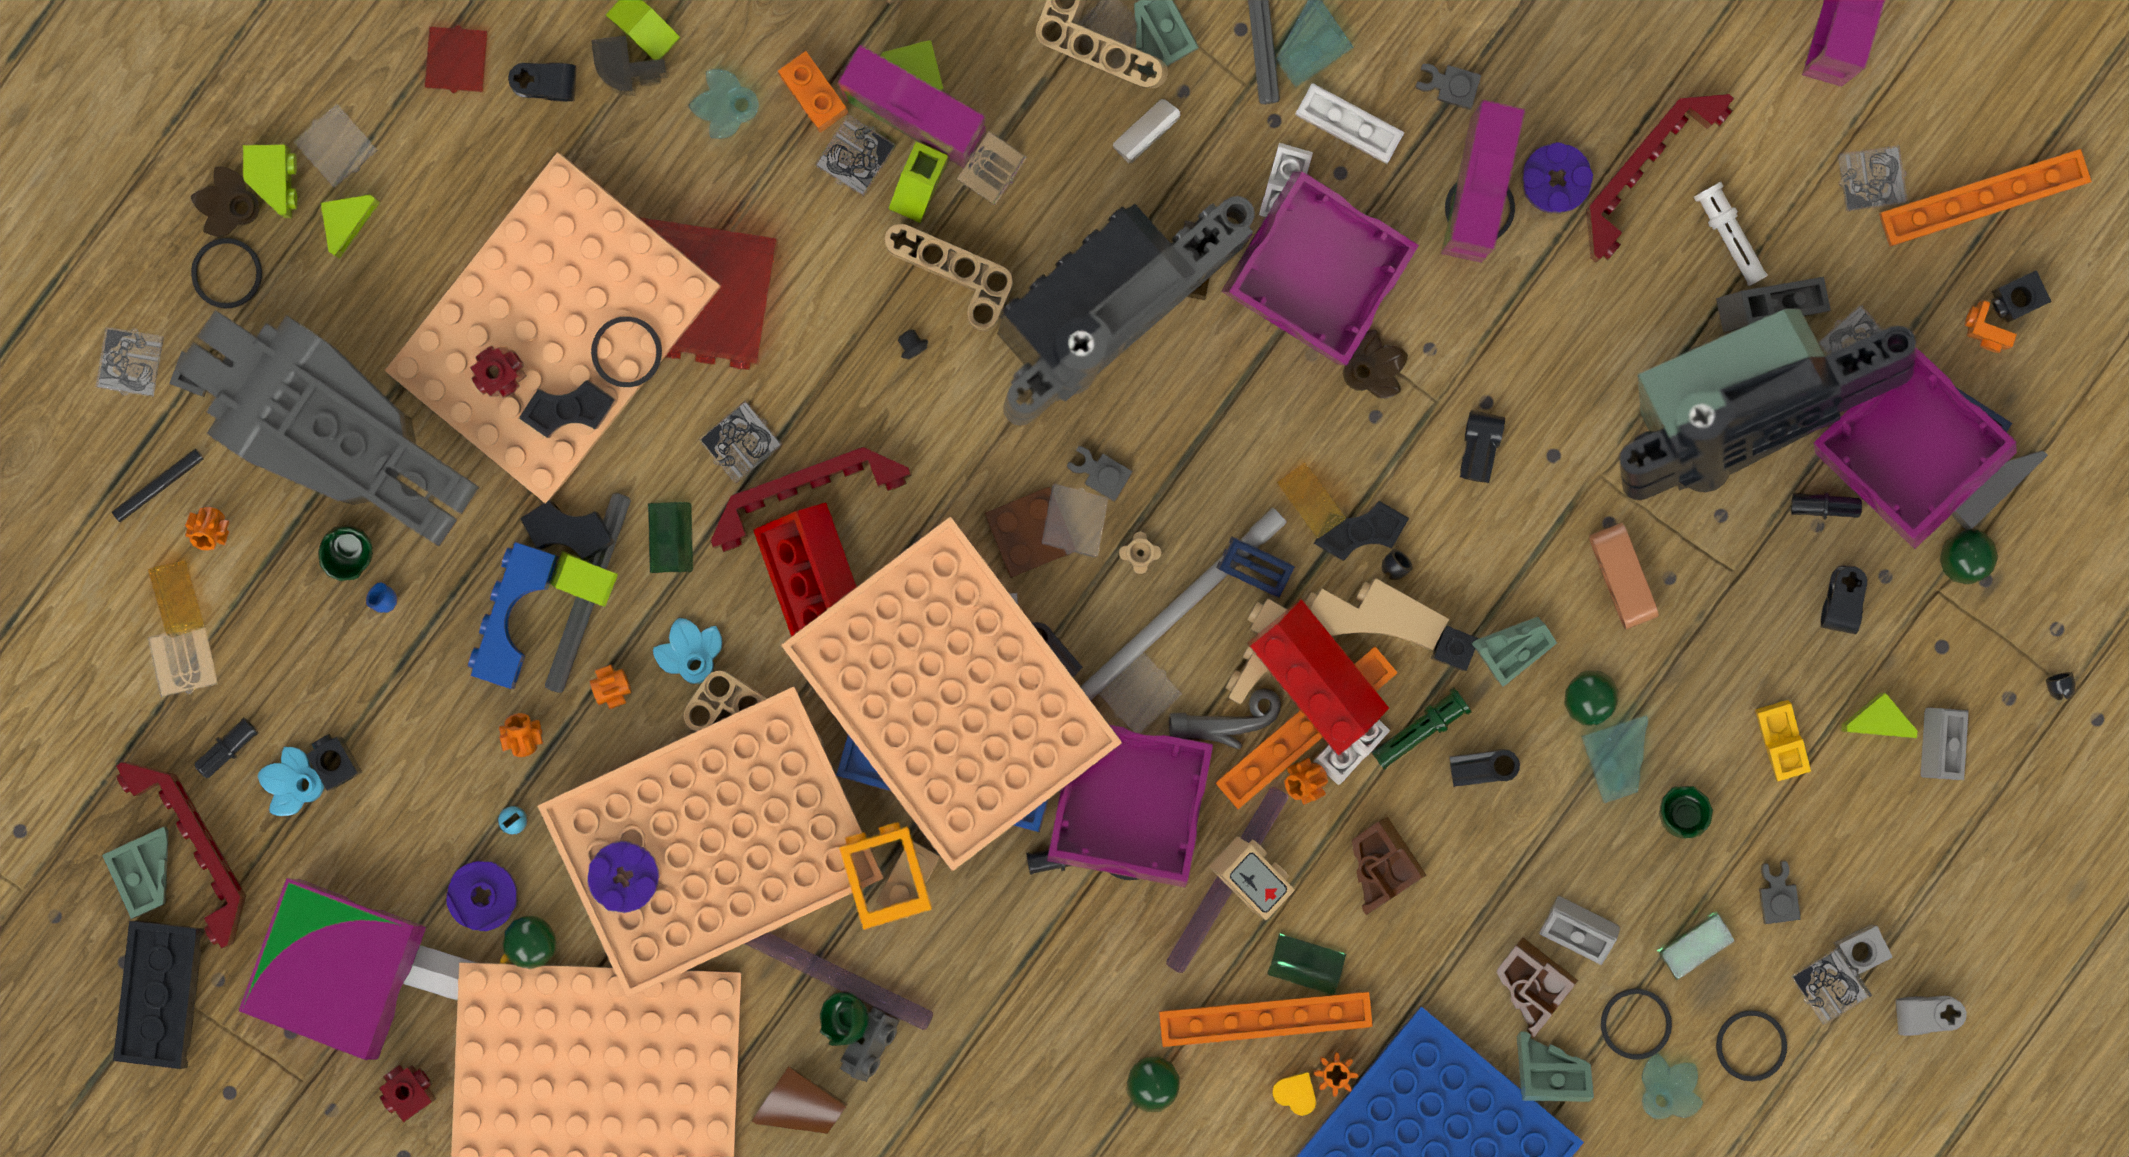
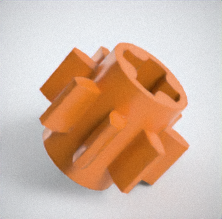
M200 508L198 515L190 512L185 524L187 527L185 536L189 537L191 544L200 550H214L217 543L225 545L230 532L227 530L230 522L225 520L224 514L216 508Z
M608 665L595 670L597 678L589 682L598 705L607 702L609 709L625 704L624 696L632 693L623 668L614 671L613 666Z
M518 713L511 715L505 720L504 726H499L501 735L499 739L502 750L511 749L514 756H529L537 750V745L543 743L540 721L534 720L531 722L530 717L526 714Z
M1307 758L1287 767L1290 776L1284 780L1285 788L1293 799L1301 800L1303 805L1326 795L1323 787L1328 783V777L1321 765L1317 763L1311 764L1310 758Z
M1338 1052L1334 1053V1060L1330 1061L1321 1056L1320 1060L1324 1066L1322 1070H1315L1313 1073L1316 1076H1322L1324 1079L1320 1083L1319 1089L1323 1090L1327 1086L1331 1087L1334 1097L1337 1096L1339 1088L1344 1087L1347 1091H1352L1348 1084L1349 1079L1358 1077L1357 1073L1349 1072L1348 1069L1352 1065L1353 1060L1349 1058L1343 1063L1340 1061ZM1334 1065H1339V1069L1345 1072L1344 1077H1339L1338 1083H1333L1331 1077L1326 1076L1327 1071H1333Z

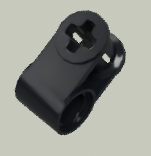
M518 63L510 70L508 81L514 93L519 97L572 102L575 101L577 66L567 63ZM524 72H528L530 78L534 79V82L527 84L526 89H522L520 83L516 81V79L523 77Z
M1840 566L1832 572L1827 597L1821 613V628L1855 635L1858 633L1862 621L1863 602L1867 587L1866 574L1860 568ZM1850 575V578L1856 579L1855 586L1847 588V585L1842 584V578L1849 577Z

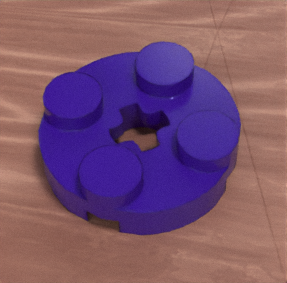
M1559 142L1537 149L1526 161L1522 173L1523 190L1526 198L1534 207L1547 213H1565L1577 208L1588 196L1593 180V173L1586 157L1578 149ZM1549 171H1563L1565 173L1563 177L1566 182L1565 186L1562 187L1559 184L1554 187L1550 186L1549 181L1551 177L1548 174Z
M618 841L605 846L596 854L589 864L587 878L590 892L598 903L603 905L608 911L627 913L640 909L650 901L656 892L660 876L657 862L647 849L632 842ZM623 867L625 872L631 870L633 873V877L629 879L630 885L624 887L622 883L614 881V877L618 875L617 868Z
M476 861L464 865L453 875L448 886L446 902L450 914L460 925L472 930L490 931L500 927L510 919L518 904V890L512 875L505 868L495 862ZM478 886H481L483 890L489 889L492 895L488 897L490 903L486 906L482 902L475 903L473 897L477 895L476 888Z

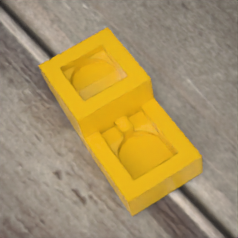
M1784 700L1755 709L1776 780L1781 781L1811 772L1804 741L1799 735L1791 702Z

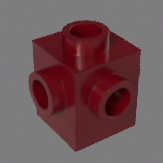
M493 346L486 348L475 357L478 362L470 367L474 373L472 377L474 385L483 395L488 393L490 397L501 395L502 398L511 395L521 387L518 382L527 377L522 370V367H524L522 360L513 349L509 351L507 347L494 349ZM494 365L499 369V376L497 378H494L489 371Z
M398 1065L383 1076L386 1083L379 1087L383 1093L379 1097L382 1104L391 1114L396 1112L402 1122L407 1121L436 1100V1097L429 1089L432 1085L429 1077L421 1068L416 1070L413 1065L406 1069ZM403 1086L409 1089V1096L403 1093Z

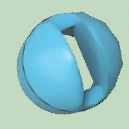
M507 807L499 814V827L507 834H518L527 825V815L519 807ZM517 812L521 818L507 828L503 823Z

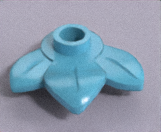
M684 618L676 619L670 630V643L653 648L655 660L667 673L680 674L684 680L692 684L702 683L713 672V659L722 649L721 634L716 626L709 627L700 632L691 621ZM693 661H701V666L698 670H690V664Z
M284 747L281 763L267 765L258 773V780L261 786L268 793L274 794L269 812L277 816H290L298 813L305 802L317 800L324 790V785L315 769L311 768L307 755L295 747ZM304 779H307L309 782V788L306 791L302 788Z

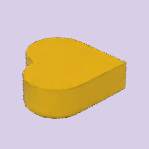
M1309 1072L1282 1078L1273 1085L1272 1095L1278 1104L1290 1106L1291 1110L1300 1116L1308 1115L1314 1110L1316 1099Z

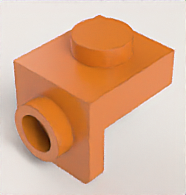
M1983 300L1976 307L1971 306L1964 325L1968 326L1969 329L1966 336L1981 341L1980 347L1992 352L2000 353L2001 349L2007 350L2012 348L2017 334L1985 323L1984 321L1991 303Z

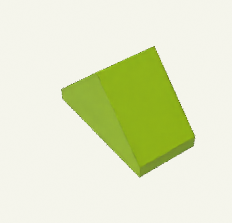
M619 0L606 14L619 29L656 63L680 39V36L642 0Z
M931 40L885 51L881 54L880 57L944 93Z
M371 195L322 202L321 208L328 251L340 259L380 202Z
M562 551L549 584L559 590L605 607L618 574Z
M1886 693L1876 695L1845 721L1841 727V732L1917 738L1918 733L1916 728Z

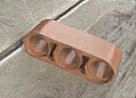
M1621 522L1590 534L1589 540L1624 629L1626 630L1658 618L1659 614L1624 524Z

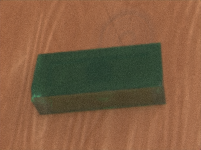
M648 503L650 573L692 572L691 503Z
M1713 912L1657 950L1675 979L1678 980L1735 940L1718 912Z
M1279 934L1267 974L1328 994H1334L1340 981L1346 954Z

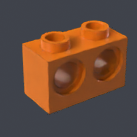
M807 51L778 70L779 76L820 133L848 114L846 106Z

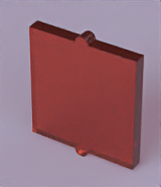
M459 25L455 26V28L429 27L425 88L450 90L453 94H456L458 91L483 92L488 32L462 29Z

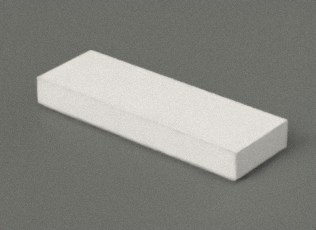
M1313 83L1295 114L1385 164H1388L1404 134L1403 131Z

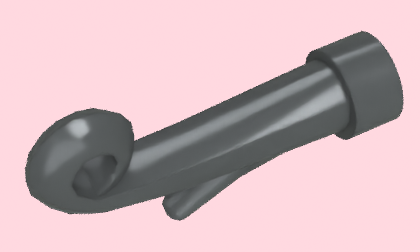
M1262 688L1255 691L1249 703L1253 716H1193L1186 713H1170V736L1186 740H1210L1226 744L1235 749H1241V742L1230 735L1248 733L1269 726L1276 720L1281 710L1280 698L1271 689ZM1261 699H1268L1270 707L1263 714L1259 710L1258 703Z

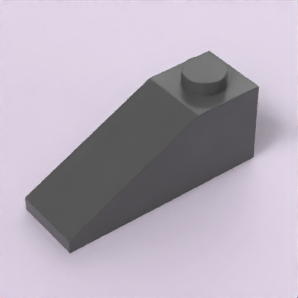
M1824 277L1744 290L1716 298L1723 333L1739 330L1783 309H1800L1804 317L1831 311Z
M2039 451L2006 462L1952 516L1965 530L1972 529L2048 455L2044 451Z

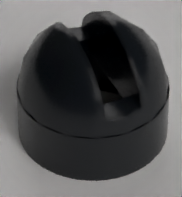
M1393 549L1388 553L1381 565L1382 572L1384 574L1389 572V579L1399 580L1413 569L1409 558L1398 549Z
M2072 672L2056 674L2045 680L2050 695L2056 700H2062L2063 695L2066 699H2070L2075 693L2076 682Z

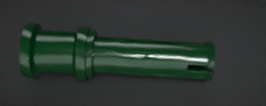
M1454 687L1450 689L1449 695L1434 706L1430 704L1426 706L1423 716L1398 732L1380 747L1371 751L1384 770L1436 731L1439 733L1443 731L1444 733L1448 730L1447 726L1463 714L1469 715L1472 713Z

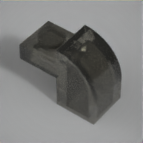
M627 36L591 40L594 65L597 73L610 89L619 94L636 96L634 82L640 81V86H652L661 84V78L669 77L665 59L632 63L630 43Z

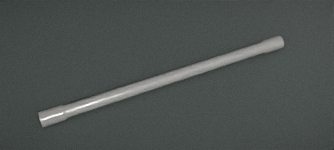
M1272 508L1240 540L1258 548L1261 544L1266 543L1287 522ZM1239 548L1236 551V554L1245 558L1250 555V553ZM1224 556L1215 562L1080 687L1090 701L1228 575L1216 568L1218 562H1221ZM1232 560L1229 566L1236 568L1240 563Z

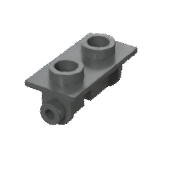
M873 1007L871 1012H868L869 1024L863 1036L866 1039L864 1043L856 1042L849 1044L840 1060L843 1063L840 1067L842 1071L850 1074L852 1078L865 1082L878 1070L880 1065L879 1058L885 1047L894 1040L897 1034L896 1027L900 1021L897 1018L885 1015V1012L876 1007Z

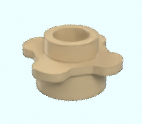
M1137 532L1128 546L1121 547L1119 555L1122 560H1128L1133 565L1136 573L1143 574L1147 571V566L1153 560L1160 558L1161 549L1158 546H1153L1147 540L1145 533ZM1143 550V556H1138L1137 551Z

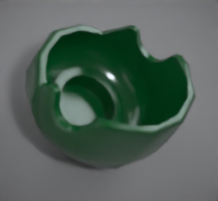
M350 524L333 527L325 534L319 545L320 567L327 576L338 581L359 578L372 560L373 546L371 539L363 529Z
M1972 529L1959 532L1946 540L1940 555L1943 572L1953 582L1966 585L1974 584L1988 577L1994 571L1998 560L1994 541L1985 532Z
M1601 671L1581 672L1569 683L1565 690L1564 705L1570 717L1582 725L1592 726L1603 723L1612 716L1618 704L1617 686L1610 676Z
M1674 786L1661 800L1659 809L1661 824L1669 834L1675 837L1689 839L1701 836L1708 829L1712 821L1713 809L1709 798L1694 786Z
M523 916L514 920L505 930L502 945L506 957L512 964L517 967L534 969L544 966L552 958L557 942L555 934L547 922L536 916Z
M850 992L832 994L822 1005L820 1033L830 1040V1046L856 1043L864 1036L869 1024V1013L864 1003Z
M1146 1057L1139 1060L1131 1068L1126 1091L1135 1107L1145 1112H1161L1175 1101L1179 1092L1180 1077L1171 1062L1161 1057Z

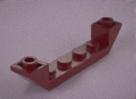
M1730 94L1680 98L1586 209L1590 257L1595 263L1602 256L1609 260L1621 245L1617 239L1622 232L1601 214L1605 212L1609 216L1622 200L1617 196L1625 185L1631 189L1644 174L1639 169L1648 158L1654 162L1667 147L1662 142L1670 131L1677 135L1689 119L1684 115L1686 112L1706 129H1709L1714 123L1720 127L1733 111L1728 107L1734 100Z
M861 447L734 494L730 497L711 538L712 547L715 549L721 547L722 551L726 552L743 545L741 539L748 537L738 510L745 509L746 514L766 507L764 501L777 496L780 502L799 495L797 488L810 484L812 489L831 483L830 476L841 472H843L845 477L864 471L863 464L867 462L870 464L877 486L879 488L886 486L887 491L906 485L905 478L912 476L908 467L865 447Z
M122 762L116 765L120 773L116 775V778L126 793L131 792L133 796H141L160 785L162 789L158 791L160 799L168 810L173 808L179 818L176 821L178 830L184 839L190 838L197 849L193 852L197 863L203 870L208 868L215 880L211 882L215 894L221 901L226 899L228 903L204 918L207 923L204 930L213 945L219 944L221 949L232 945L236 937L246 894L178 776L131 762Z

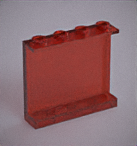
M639 217L722 285L665 357L681 359L682 353L695 355L694 362L715 365L716 359L730 361L729 367L742 370H750L751 364L759 365L760 360L758 357L774 256L777 255L779 241L776 238Z

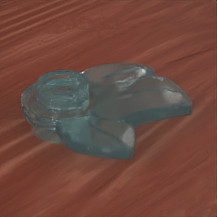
M720 69L707 70L706 80L710 91L697 96L689 104V108L700 119L711 122L709 129L711 138H728L737 132L742 122L750 121L756 116L759 109V101L756 94L748 88L741 87L737 77L729 71ZM745 99L748 102V107L745 111L736 110L735 104L738 100Z
M1658 1053L1648 1060L1642 1072V1081L1646 1088L1642 1097V1106L1645 1112L1650 1117L1659 1120L1668 1118L1671 1115L1686 1118L1698 1112L1703 1105V1101L1692 1092L1698 1081L1697 1066L1694 1063H1680L1670 1068L1665 1059ZM1657 1095L1665 1098L1666 1104L1664 1107L1657 1105Z

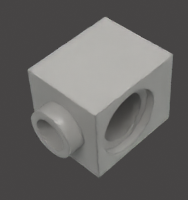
M1873 924L1834 942L1837 952L1853 976L1893 958L1878 926ZM1859 942H1864L1868 947V955L1862 961H1856L1852 956V949Z

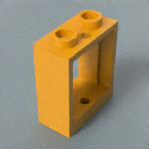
M899 822L879 827L880 834L867 838L865 832L845 838L846 844L839 847L863 930L932 909L909 826L901 828ZM902 839L918 897L868 911L851 853Z

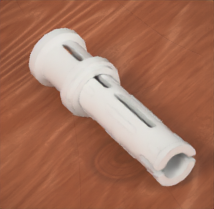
M1719 182L1694 196V199L1702 204L1710 219L1708 222L1709 226L1713 230L1718 229L1732 257L1744 275L1748 286L1765 278L1768 274L1765 273L1751 244L1736 220L1738 216L1736 207H1731L1722 191L1723 184ZM1711 197L1715 199L1717 205L1721 210L1720 212L1717 211L1714 203L1711 200ZM1727 222H1728V224H1729V226H1730V228H1731V230H1732L1731 233L1729 232V230L1727 229V227H1726V225H1725V223H1727ZM1734 237L1738 240L1741 248L1743 249L1746 257L1748 258L1750 262L1749 265L1746 263L1739 248L1737 247L1733 239Z

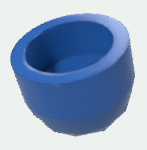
M382 582L377 583L368 592L366 604L376 612L388 613L397 605L396 592Z

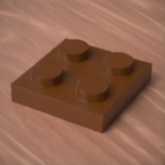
M1050 487L985 512L1011 578L1076 552Z

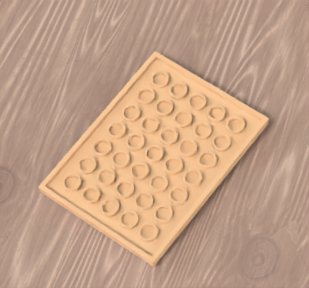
M557 152L385 369V372L546 504L548 500L554 497L643 385L618 387L605 381L598 374L591 356L592 342L598 330L614 318L627 316L641 319L656 331L662 346V361L722 285L565 156ZM620 322L609 327L601 336L597 347L598 361L604 372L611 378L620 382L637 381L644 377L653 367L656 358L655 342L651 334L641 325L634 322ZM490 346H493L494 349L507 347L509 351L513 349L524 364L522 370L527 377L518 382L521 386L518 390L505 398H502L501 395L490 397L488 393L483 395L472 381L474 373L470 367L478 362L475 357ZM495 365L492 366L489 371L494 378H497L499 376V369ZM586 380H589L617 400L598 429H593L580 423H571L559 428L550 438H546L519 419L538 389L553 395H565L577 390Z
M951 516L781 645L952 871L1122 743Z
M795 686L538 805V809L627 998L852 894L839 847L846 844V837L862 833L863 831ZM618 841L632 842L644 847L653 855L659 868L660 877L657 889L650 901L640 909L627 913L608 911L595 900L588 886L589 864L602 848ZM870 848L851 853L861 888L884 879ZM623 867L617 868L618 875L614 877V881L622 883L624 887L629 886V879L633 877L632 871L625 872Z
M460 962L451 1157H734L741 972L686 970L627 998L613 967L544 965L534 969L517 967L514 964Z

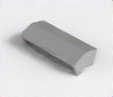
M420 945L410 974L403 984L458 1000L459 963L476 962Z

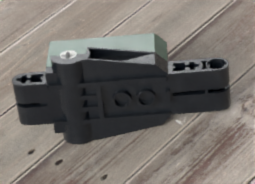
M1783 309L1638 374L1640 413L1649 431L1638 435L1634 442L1625 446L1620 453L1619 460L1623 491L1633 500H1644L1675 486L1678 487L1679 491L1687 488L1704 493L1717 490L1725 484L1729 475L1814 431L1839 421L1841 412L1910 381L1914 374L1916 339L1914 334L1904 326H1893L1825 356L1801 310Z

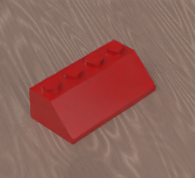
M826 502L795 511L753 529L791 637L857 588Z
M1302 599L1247 642V645L1338 756L1364 736L1389 709L1388 705Z

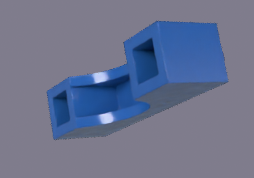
M515 542L513 549L509 547L506 549L501 567L506 568L502 582L498 580L495 582L490 600L495 602L491 615L485 614L480 626L479 634L484 635L480 648L474 647L468 662V667L473 668L470 676L509 689H515L525 655L514 645L510 637L508 628L510 613L519 599L526 594L538 590H548L559 556Z

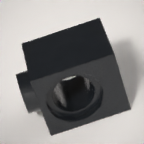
M2037 270L1992 291L1995 298L1991 300L1997 315L2000 318L2004 317L2007 323L2052 302ZM2014 289L2024 292L2026 303L2023 307H2017L2013 304L2011 293Z
M1446 626L1437 641L1431 659L1460 671H1467L1475 651L1472 643L1480 638Z
M328 734L312 743L311 745L314 750L306 754L327 791L334 790L363 773L342 736L332 739L331 735ZM331 750L336 751L341 757V764L334 771L328 769L324 761L326 754Z

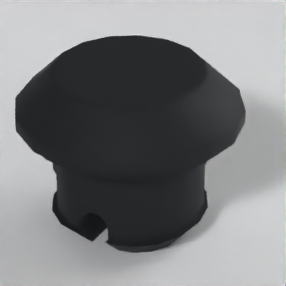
M910 329L898 338V342L904 349L902 358L912 359L927 349L928 340H920L915 330Z

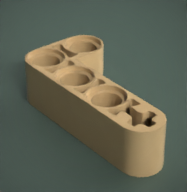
M1060 0L1046 1L1036 27V36L1040 43L1142 87L1153 89L1164 84L1168 76V69L1164 61L1078 24L1085 8L1086 0H1075V3L1069 9H1064L1061 6ZM1057 22L1062 28V34L1057 41L1052 42L1047 37V29L1049 25ZM1084 36H1090L1094 42L1093 50L1087 55L1081 54L1078 47L1079 41ZM1116 49H1121L1125 53L1126 60L1123 66L1116 69L1111 65L1110 56ZM1136 63L1146 67H1151L1153 64V70L1157 72L1155 78L1149 77L1146 81L1147 75L1133 68Z
M896 224L888 229L884 240L886 248L891 255L975 291L967 312L969 323L973 328L985 332L990 331L997 325L1013 287L1012 275L1008 269L908 225ZM902 233H906L907 241L914 245H917L918 238L922 239L923 241L917 249V257L911 256L914 252L913 248L902 245L900 250L895 249L896 244L892 240L893 236L900 237ZM930 246H937L943 251L942 259L936 264L927 263L923 259L924 251ZM961 260H970L975 265V271L970 277L963 278L956 274L955 267ZM997 273L1002 274L1007 279V286L999 292L992 291L987 286L989 277ZM984 305L992 309L994 314L990 322L981 324L975 321L973 314L979 306Z
M714 671L704 679L686 706L684 721L690 729L699 731L716 723L724 710L732 715L740 712L741 700L746 696L754 697L758 703L768 698L732 674L725 671ZM719 676L726 678L729 682V691L722 697L716 696L711 690L712 681ZM699 705L706 707L710 713L709 721L703 726L696 725L691 718L693 709ZM816 731V733H817V735H818V737H819V739H820V741H821V744H822V746H823V748H824L823 738H822V736Z

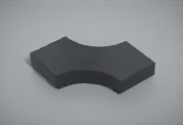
M586 380L577 390L565 395H553L538 389L519 419L546 438H550L559 428L571 423H580L593 429H598L617 400L589 380Z
M548 500L546 504H542L520 518L538 549H544L557 544L567 545L574 549L582 560L586 561L615 543L599 513L595 511L585 516H569L563 513L553 501Z
M1378 501L1368 513L1359 517L1344 518L1331 513L1313 544L1342 561L1356 548L1368 544H1379L1392 549L1409 518L1381 501Z

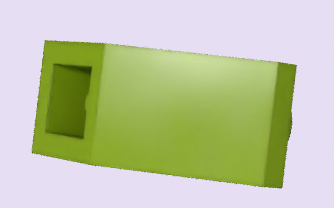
M916 141L901 173L888 209L921 224L949 162L948 155Z
M243 145L244 181L279 215L284 218H292V209H297L298 201L296 188H291V174H296L297 172L296 154L291 153V148L286 145Z

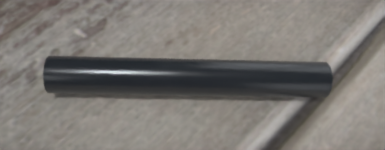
M195 448L114 509L112 514L121 523L203 461V456Z

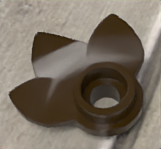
M216 166L213 174L215 186L203 188L193 193L190 199L202 214L208 216L203 232L221 237L230 234L237 225L252 223L259 214L260 205L256 196L246 191L244 179L240 174L230 168ZM240 202L248 204V211L245 214L237 212V205Z
M1367 331L1352 358L1344 366V380L1350 388L1357 391L1368 390L1377 398L1393 397L1401 392L1400 385L1394 376L1405 367L1408 355L1406 351L1397 346L1387 345L1382 347L1378 331ZM1357 367L1365 369L1366 378L1358 376Z

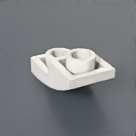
M1279 143L1261 205L1260 216H1267L1293 172L1303 171L1307 174L1313 152Z
M1378 720L1364 736L1339 756L1328 745L1313 762L1321 765L1327 775L1336 784L1340 785L1390 730Z

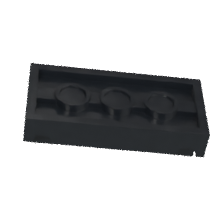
M138 920L129 921L113 1061L174 1069L188 1068L187 1051L191 1044L201 957L200 939L204 928Z

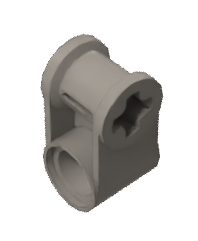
M1916 996L1895 1000L1899 1035H1922L1930 1032L1955 1030L1960 1028L1966 1020L1967 1013L1965 1007L1951 996ZM1948 1004L1956 1010V1014L1950 1015V1021L1940 1016V1012L1946 1011V1005Z

